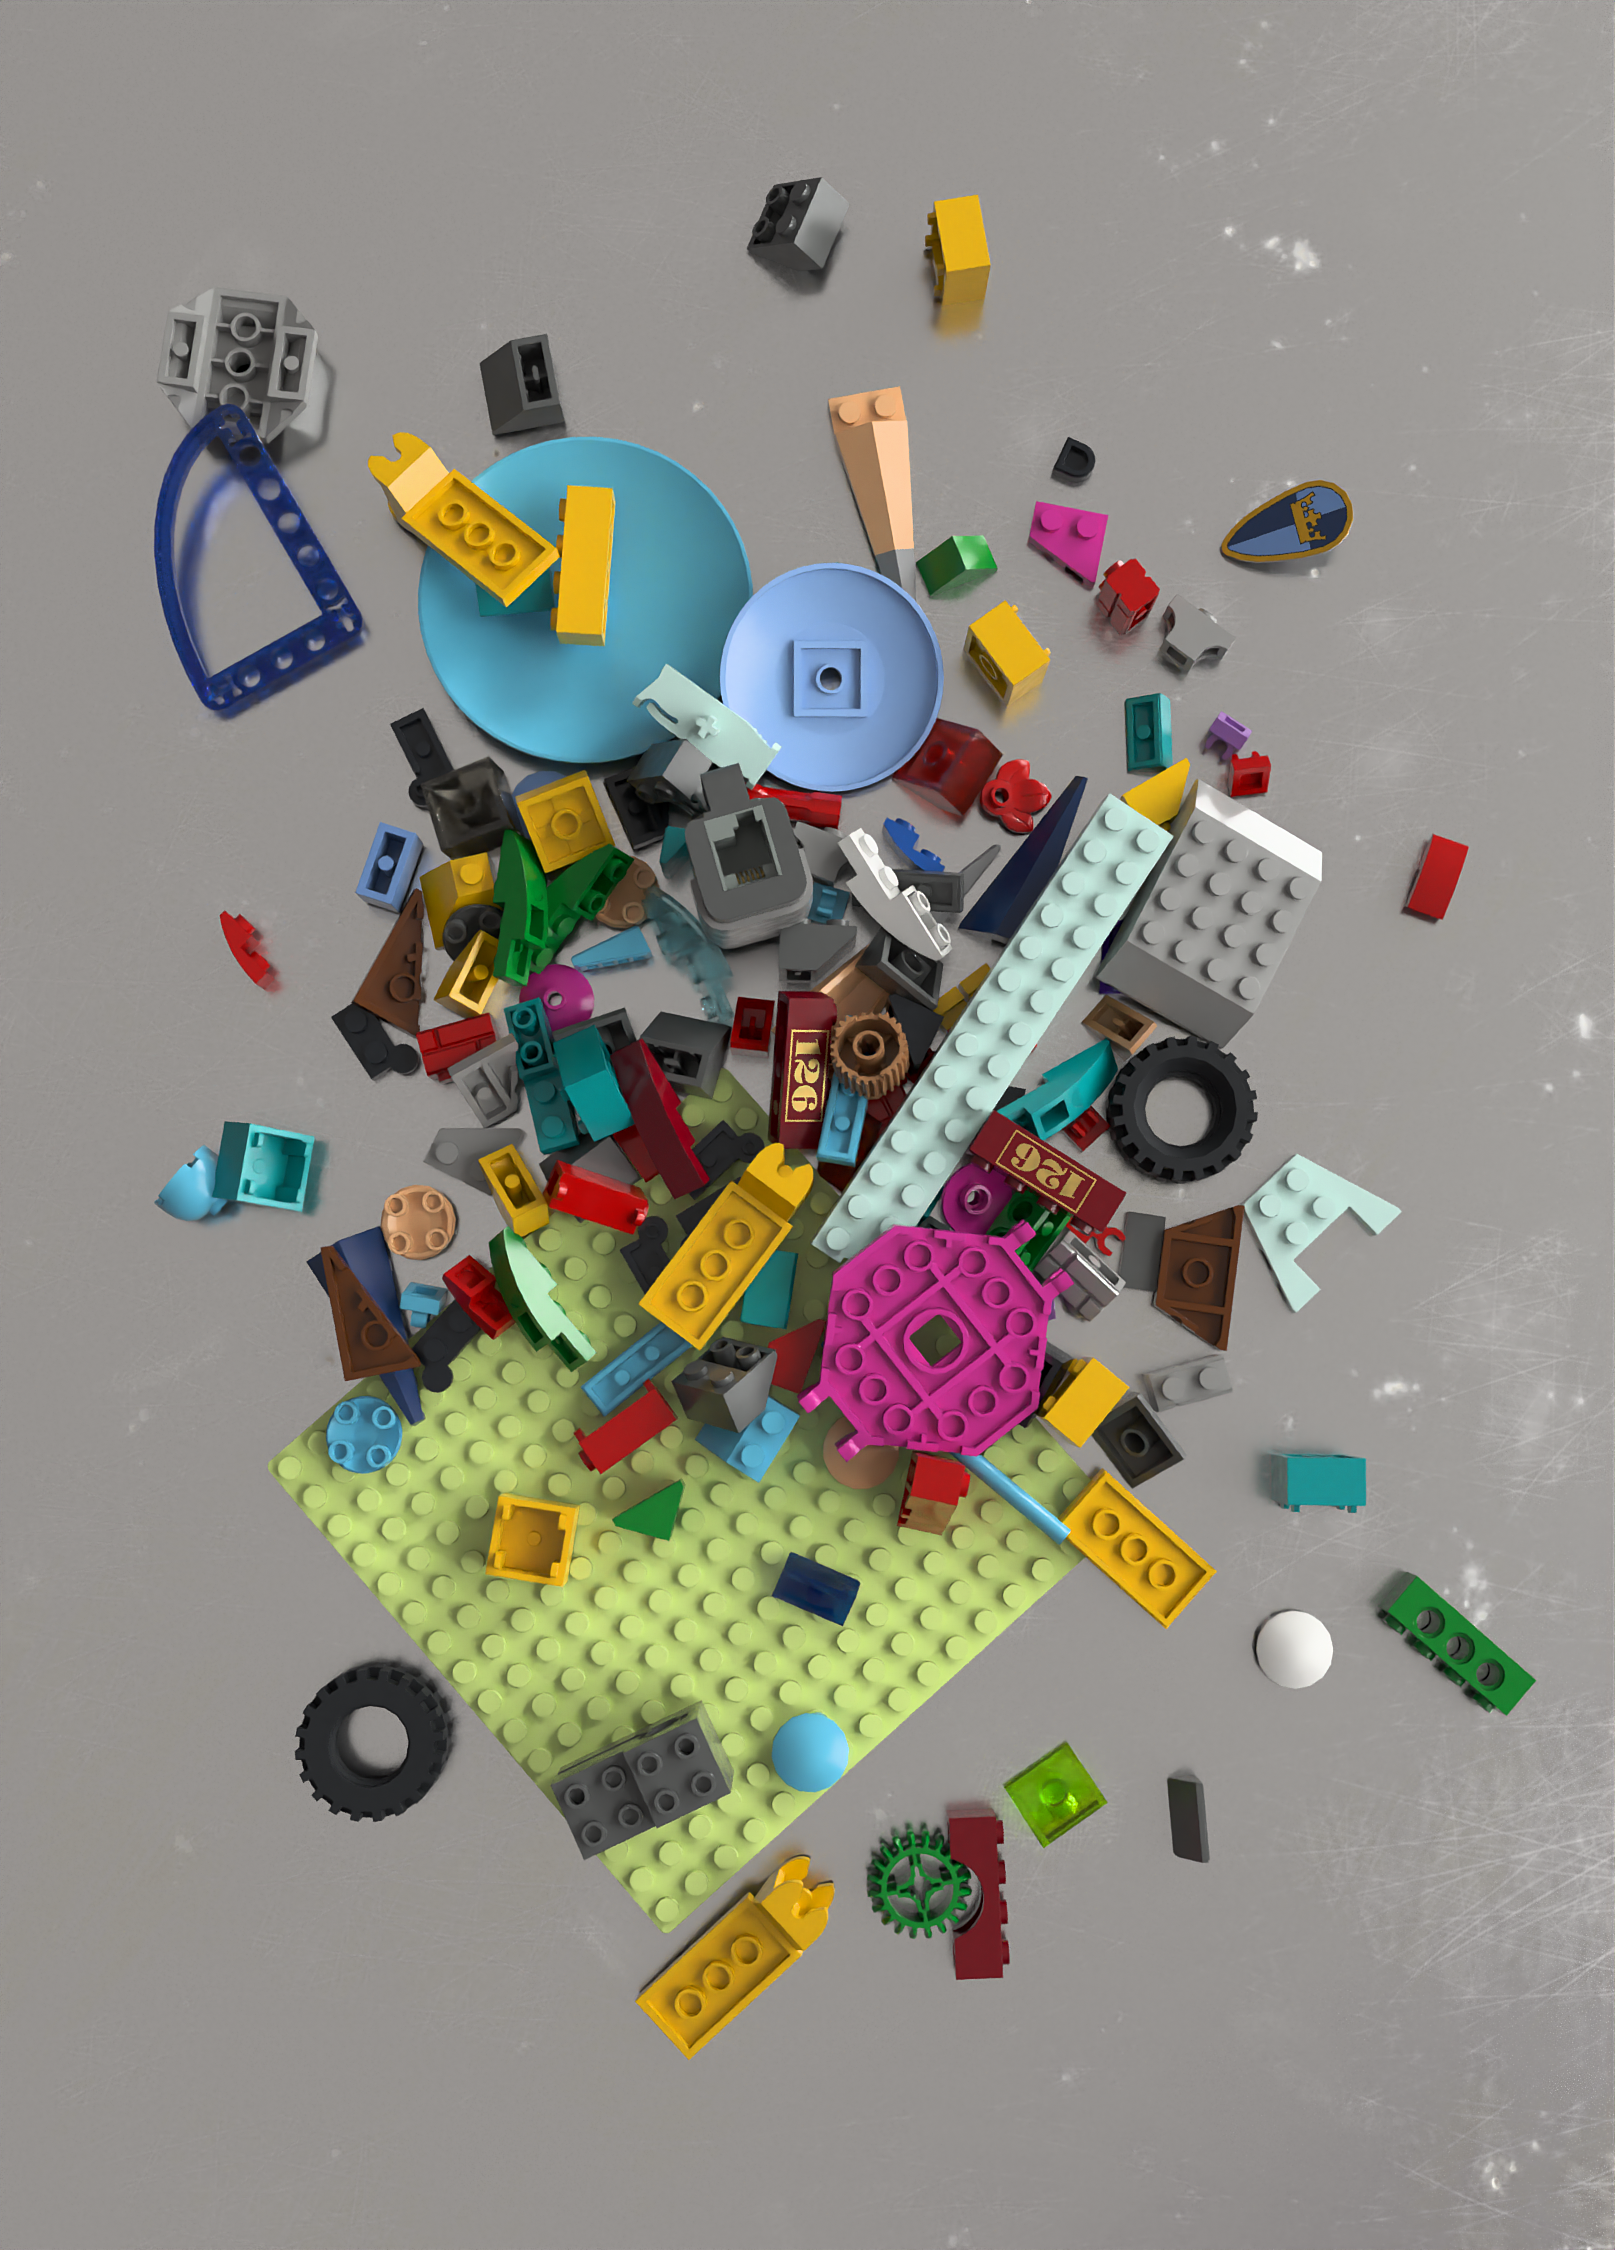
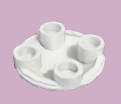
M1288 1611L1279 1613L1263 1622L1258 1635L1256 1653L1259 1665L1269 1679L1280 1686L1298 1689L1311 1686L1324 1676L1331 1665L1333 1647L1330 1634L1319 1620L1308 1613Z

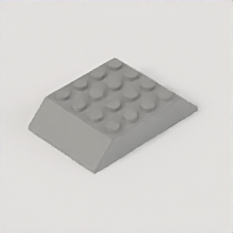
M1196 779L1169 831L1174 837L1142 883L1095 978L1207 1042L1213 1041L1219 1044L1218 1048L1223 1049L1255 1014L1321 883L1322 852L1200 779Z

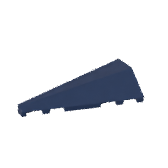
M1074 777L959 924L958 930L988 941L993 939L1005 944L1008 943L1059 866L1088 778Z
M377 1226L332 1244L331 1246H334L409 1345L402 1309H400V1300L396 1294L392 1277V1264L388 1258L381 1227ZM320 1252L306 1262L329 1297ZM413 1368L379 1375L411 1426H416L426 1419L421 1408L417 1390L419 1386Z

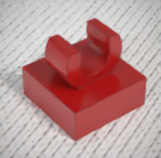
M1253 751L1250 758L1239 759L1237 754H1232L1228 789L1231 797L1268 792L1271 763L1268 755L1260 756L1258 752Z
M1090 1106L1060 1131L1082 1153L1110 1125Z

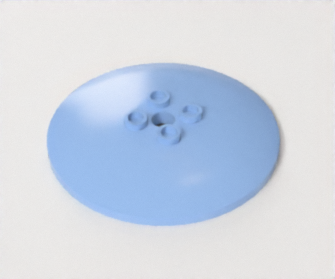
M818 563L803 566L776 577L750 598L734 620L727 635L720 662L719 678L722 703L749 722L753 728H756L757 732L762 735V738L767 740L770 748H772L775 742L782 746L766 769L768 772L802 788L834 792L848 791L876 783L900 769L913 757L928 737L936 721L943 695L944 671L940 646L931 623L921 607L904 589L889 578L864 567L844 563ZM832 668L839 673L841 681L836 689L828 690L821 685L820 675L824 669Z

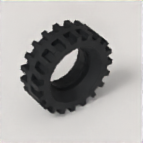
M1174 1036L1146 1046L1119 1071L1116 1076L1117 1079L1108 1094L1110 1103L1109 1109L1106 1111V1118L1110 1119L1112 1128L1110 1136L1112 1141L1116 1140L1122 1150L1120 1155L1124 1160L1128 1158L1136 1166L1135 1170L1141 1174L1147 1173L1152 1175L1157 1181H1173L1176 1184H1184L1191 1181H1200L1225 1170L1229 1164L1236 1161L1242 1155V1149L1247 1143H1250L1253 1137L1251 1129L1258 1117V1112H1254L1253 1100L1257 1099L1256 1090L1251 1091L1247 1082V1078L1250 1077L1246 1069L1241 1071L1234 1062L1237 1058L1231 1052L1225 1054L1218 1049L1219 1044L1213 1041L1204 1043L1197 1041V1037L1188 1036L1186 1039H1175ZM1181 1076L1193 1079L1205 1087L1213 1100L1215 1114L1212 1127L1205 1137L1195 1144L1177 1146L1166 1143L1154 1134L1147 1122L1145 1108L1148 1095L1156 1084L1166 1078Z
M376 1663L374 1666L366 1667L360 1665L344 1674H340L316 1693V1697L306 1706L302 1713L305 1715L303 1722L296 1730L295 1737H300L299 1748L295 1750V1760H301L304 1771L299 1774L302 1782L304 1783L309 1780L315 1790L311 1796L316 1801L323 1798L331 1805L328 1811L335 1815L340 1811L351 1815L350 1820L357 1822L363 1817L373 1818V1822L382 1821L386 1816L393 1814L399 1816L403 1814L409 1807L415 1803L417 1804L436 1783L449 1758L446 1756L452 1740V1734H448L447 1728L450 1718L448 1712H443L439 1701L442 1699L439 1693L436 1691L433 1694L425 1685L427 1680L421 1675L416 1678L407 1673L408 1668L403 1666L398 1668L387 1667L386 1663ZM368 1706L385 1708L395 1714L404 1725L408 1738L406 1758L400 1768L391 1775L378 1779L363 1778L348 1770L340 1758L337 1747L339 1728L345 1718L353 1711Z

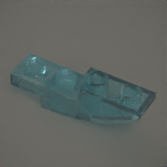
M655 885L647 888L643 892L645 899L641 900V904L648 920L652 921L655 919L660 934L656 935V939L663 955L670 954L672 961L687 956L689 963L685 964V969L693 985L699 984L704 996L700 999V1004L708 1020L713 1018L714 1022L719 1024L735 1017L720 983L734 975L717 944H714L706 937L701 923L682 904Z

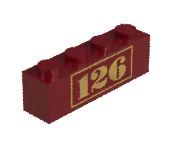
M778 991L768 1140L772 1144H783L784 1149H818L825 1117L826 1100L829 1098L831 1081L828 1078L829 1063H832L830 1056V1045L832 1044L831 1029L837 1021V1006L834 1003V999L823 992Z
M995 1110L990 1113L966 1153L973 1156L970 1162L974 1166L988 1174L992 1170L997 1171L1006 1177L1003 1181L1006 1186L1022 1195L1025 1190L1039 1198L1036 1202L1038 1206L1053 1215H1056L1058 1211L1072 1218L1069 1225L1087 1236L1091 1232L1095 1234L1103 1233L1127 1194Z

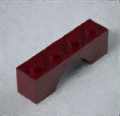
M993 1808L946 1810L948 1843H950L951 1859L969 1867L976 1874L981 1885L980 1900L975 1912L963 1924L952 1929L956 1980L1003 1978V1965L1010 1964L1008 1940H1002L1001 1924H1008L1006 1899L1000 1900L999 1884H1006L1005 1861L998 1860L997 1844H1004L1003 1821L996 1820Z

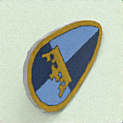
M1323 480L1305 482L1284 491L1243 517L1224 538L1221 545L1222 551L1227 557L1252 563L1283 562L1325 554L1338 547L1349 535L1354 521L1353 505L1347 493L1335 483Z

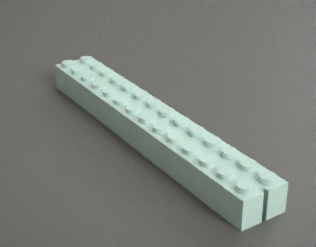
M1110 793L1101 801L810 1240L811 1245L841 1263L844 1257L849 1260L893 1224L916 1227L1174 837L1173 835Z

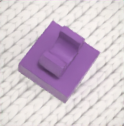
M1221 711L1209 728L1212 734L1207 739L1205 747L1210 749L1215 741H1224L1227 749L1221 758L1226 760L1232 755L1235 748L1238 750L1242 748L1252 730Z

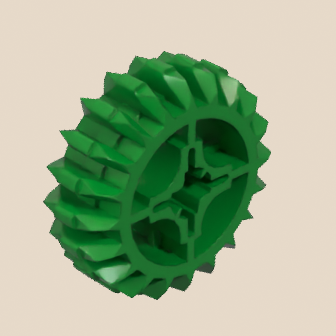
M907 1829L908 1841L902 1843L900 1837L894 1834L892 1835V1841L895 1848L891 1849L884 1843L879 1846L885 1859L878 1856L871 1858V1865L879 1871L867 1872V1880L876 1884L867 1888V1895L870 1898H878L872 1904L874 1913L886 1910L881 1917L883 1925H888L896 1919L894 1924V1932L896 1934H900L906 1925L909 1926L910 1938L915 1939L917 1928H923L925 1937L929 1939L932 1937V1926L937 1925L938 1930L942 1934L947 1931L943 1921L946 1918L951 1923H958L959 1918L953 1910L954 1908L966 1911L968 1907L967 1902L959 1896L971 1895V1886L962 1883L971 1879V1872L968 1869H960L964 1864L951 1859L950 1843L942 1848L944 1844L943 1834L938 1833L933 1842H930L928 1829H922L921 1839H915L913 1830ZM920 1854H927L937 1858L949 1871L940 1873L939 1869L930 1870L926 1868L921 1862ZM908 1856V1870L903 1875L895 1877V1881L887 1882L893 1867L900 1860ZM916 1866L924 1880L923 1900H920L919 1892L915 1890L913 1885L915 1883L914 1878L916 1877ZM945 1885H950L948 1894L942 1903L930 1910L929 1900L931 1896L937 1891L944 1890ZM897 1894L898 1898L906 1897L912 1899L917 1905L918 1913L899 1907L890 1896Z

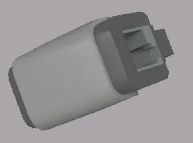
M739 763L701 773L702 791L708 812L688 822L685 829V839L695 878L690 880L691 893L707 940L714 946L723 949L737 948L779 936L780 929L799 924L805 918L808 919L813 901V880L804 848L798 849L784 804L775 797L750 800Z

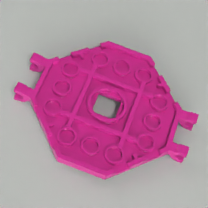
M1021 1219L1003 1237L893 1224L832 1272L819 1381L797 1395V1398L799 1399L798 1402L809 1414L830 1396L856 1429L854 1432L845 1435L835 1443L837 1451L846 1462L867 1445H890L913 1450L945 1451L977 1457L1038 1409L1040 1378L1044 1367L1047 1344L1046 1333L1048 1317L1051 1314L1052 1299L1072 1286L1074 1282L1059 1267L1045 1279L1043 1284H1040L1020 1259L1015 1250L1037 1235L1028 1222ZM941 1315L961 1343L930 1366L909 1338L910 1335L933 1317Z

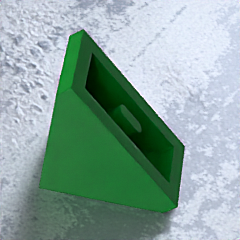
M984 535L951 536L916 562V567L929 598L996 572L998 569Z
M681 1478L615 1516L612 1521L616 1527L669 1541L673 1533L686 1484Z

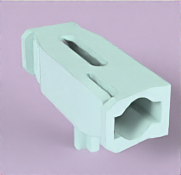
M668 664L663 667L660 676L638 694L632 703L640 708L645 701L649 699L655 700L667 714L678 720V723L673 722L661 712L655 703H649L646 707L647 710L662 726L678 738L687 739L708 759L721 768L739 763L743 776L749 778L746 786L751 790L782 748L776 742L770 748L767 740H764L762 735L757 732L758 730L753 728L749 722Z

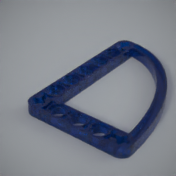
M224 404L203 417L185 436L175 451L164 475L158 497L154 525V557L157 584L164 616L184 670L205 707L214 712H224L354 640L364 629V619L245 413L234 404ZM228 414L233 418L240 417L236 425L243 437L251 433V437L240 439L233 447L230 446V443L237 441L228 427L221 428L226 423L223 417ZM218 435L321 610L322 615L209 678L194 646L182 608L175 568L174 533L178 504L191 467L203 449ZM249 446L259 449L261 453L259 463L252 467L245 466L240 461L242 450ZM266 480H274L280 485V493L273 500H266L260 496L259 488ZM286 513H293L300 520L298 529L293 533H285L279 528V520ZM306 546L316 548L319 553L317 563L310 567L300 564L298 560L299 551ZM325 579H331L338 585L337 595L329 600L321 598L317 592L319 583ZM344 598L348 600L347 604L341 605L345 613L349 617L355 615L357 618L353 621L354 629L349 632L345 627L338 629L337 625L340 624L341 618L335 609L330 614L326 610V608L337 606ZM311 630H319L325 637L323 647L316 651L306 648L304 644V637ZM279 648L290 650L293 656L291 665L284 669L275 667L272 662V655ZM247 666H254L260 672L259 682L252 687L244 686L239 679L241 670ZM230 675L236 687L242 691L238 696H236L235 691L232 689L222 695L224 699L222 704L215 700L209 701L208 699L212 695L210 689L212 686L216 685L219 689H224L231 685L225 680Z

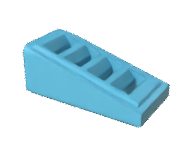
M634 926L572 956L571 961L577 971H585L649 959L653 955L639 926Z

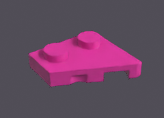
M1036 501L1028 542L1040 551L1049 553L1053 560L1064 569L1066 567L1070 568L1084 579V584L1094 587L1108 515Z

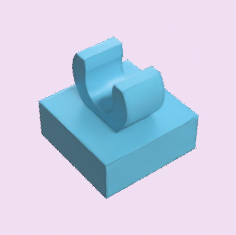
M814 882L813 901L808 919H811L812 923L826 925V921L830 919H843L850 892Z
M410 1282L402 1293L400 1309L412 1311L410 1326L425 1329L427 1322L431 1321L432 1314L438 1315L445 1305L448 1289Z

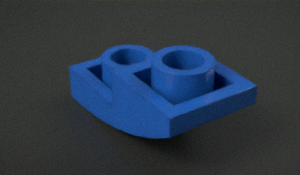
M888 817L883 823L882 833L894 852L911 870L944 872L945 866L940 864L941 859L937 855L925 849H922L921 852L915 850L920 835L915 833L916 828L900 818H897L895 821Z

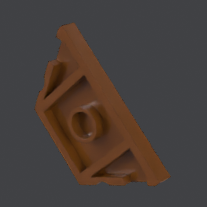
M1237 1205L1166 1229L1163 1233L1158 1281L1153 1306L1221 1351H1227L1244 1205Z

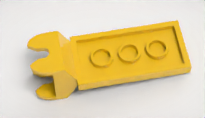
M404 432L392 435L394 447L401 454L400 459L395 462L389 461L384 456L369 457V470L374 479L381 485L394 519L506 608L560 557L555 546L456 469L448 473L432 448L418 437Z
M781 1143L771 1144L761 1150L745 1170L738 1185L732 1180L729 1182L638 1304L701 1351L793 1228L788 1221L808 1198L813 1187L812 1166L806 1164L795 1168L793 1171L790 1166L785 1165L784 1145Z
M799 1856L782 1864L769 1876L755 1897L748 1892L637 1996L635 2002L688 2060L802 1956V1952L824 1931L828 1921L827 1909L833 1901L835 1888L833 1883L819 1884L812 1891L803 1888L802 1880L808 1874L810 1858Z

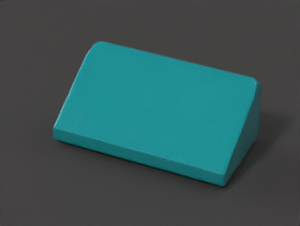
M550 568L545 570L507 608L475 583L481 617L551 611L552 607L555 608L553 577Z
M1161 693L1126 699L1128 771L1162 772L1173 766L1170 699Z
M668 826L665 828L659 862L665 878L671 879L688 861L689 854L685 839V829Z
M780 1250L774 1252L744 1292L740 1317L742 1323L787 1330L798 1253Z

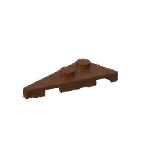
M417 888L410 895L351 1001L354 1005L413 1038H416V1033L420 1032L418 1017L419 1000H421L420 974L422 973L423 950L421 928L422 919H424L423 892Z
M334 1246L320 1247L344 1380L350 1381L420 1367L421 1362Z

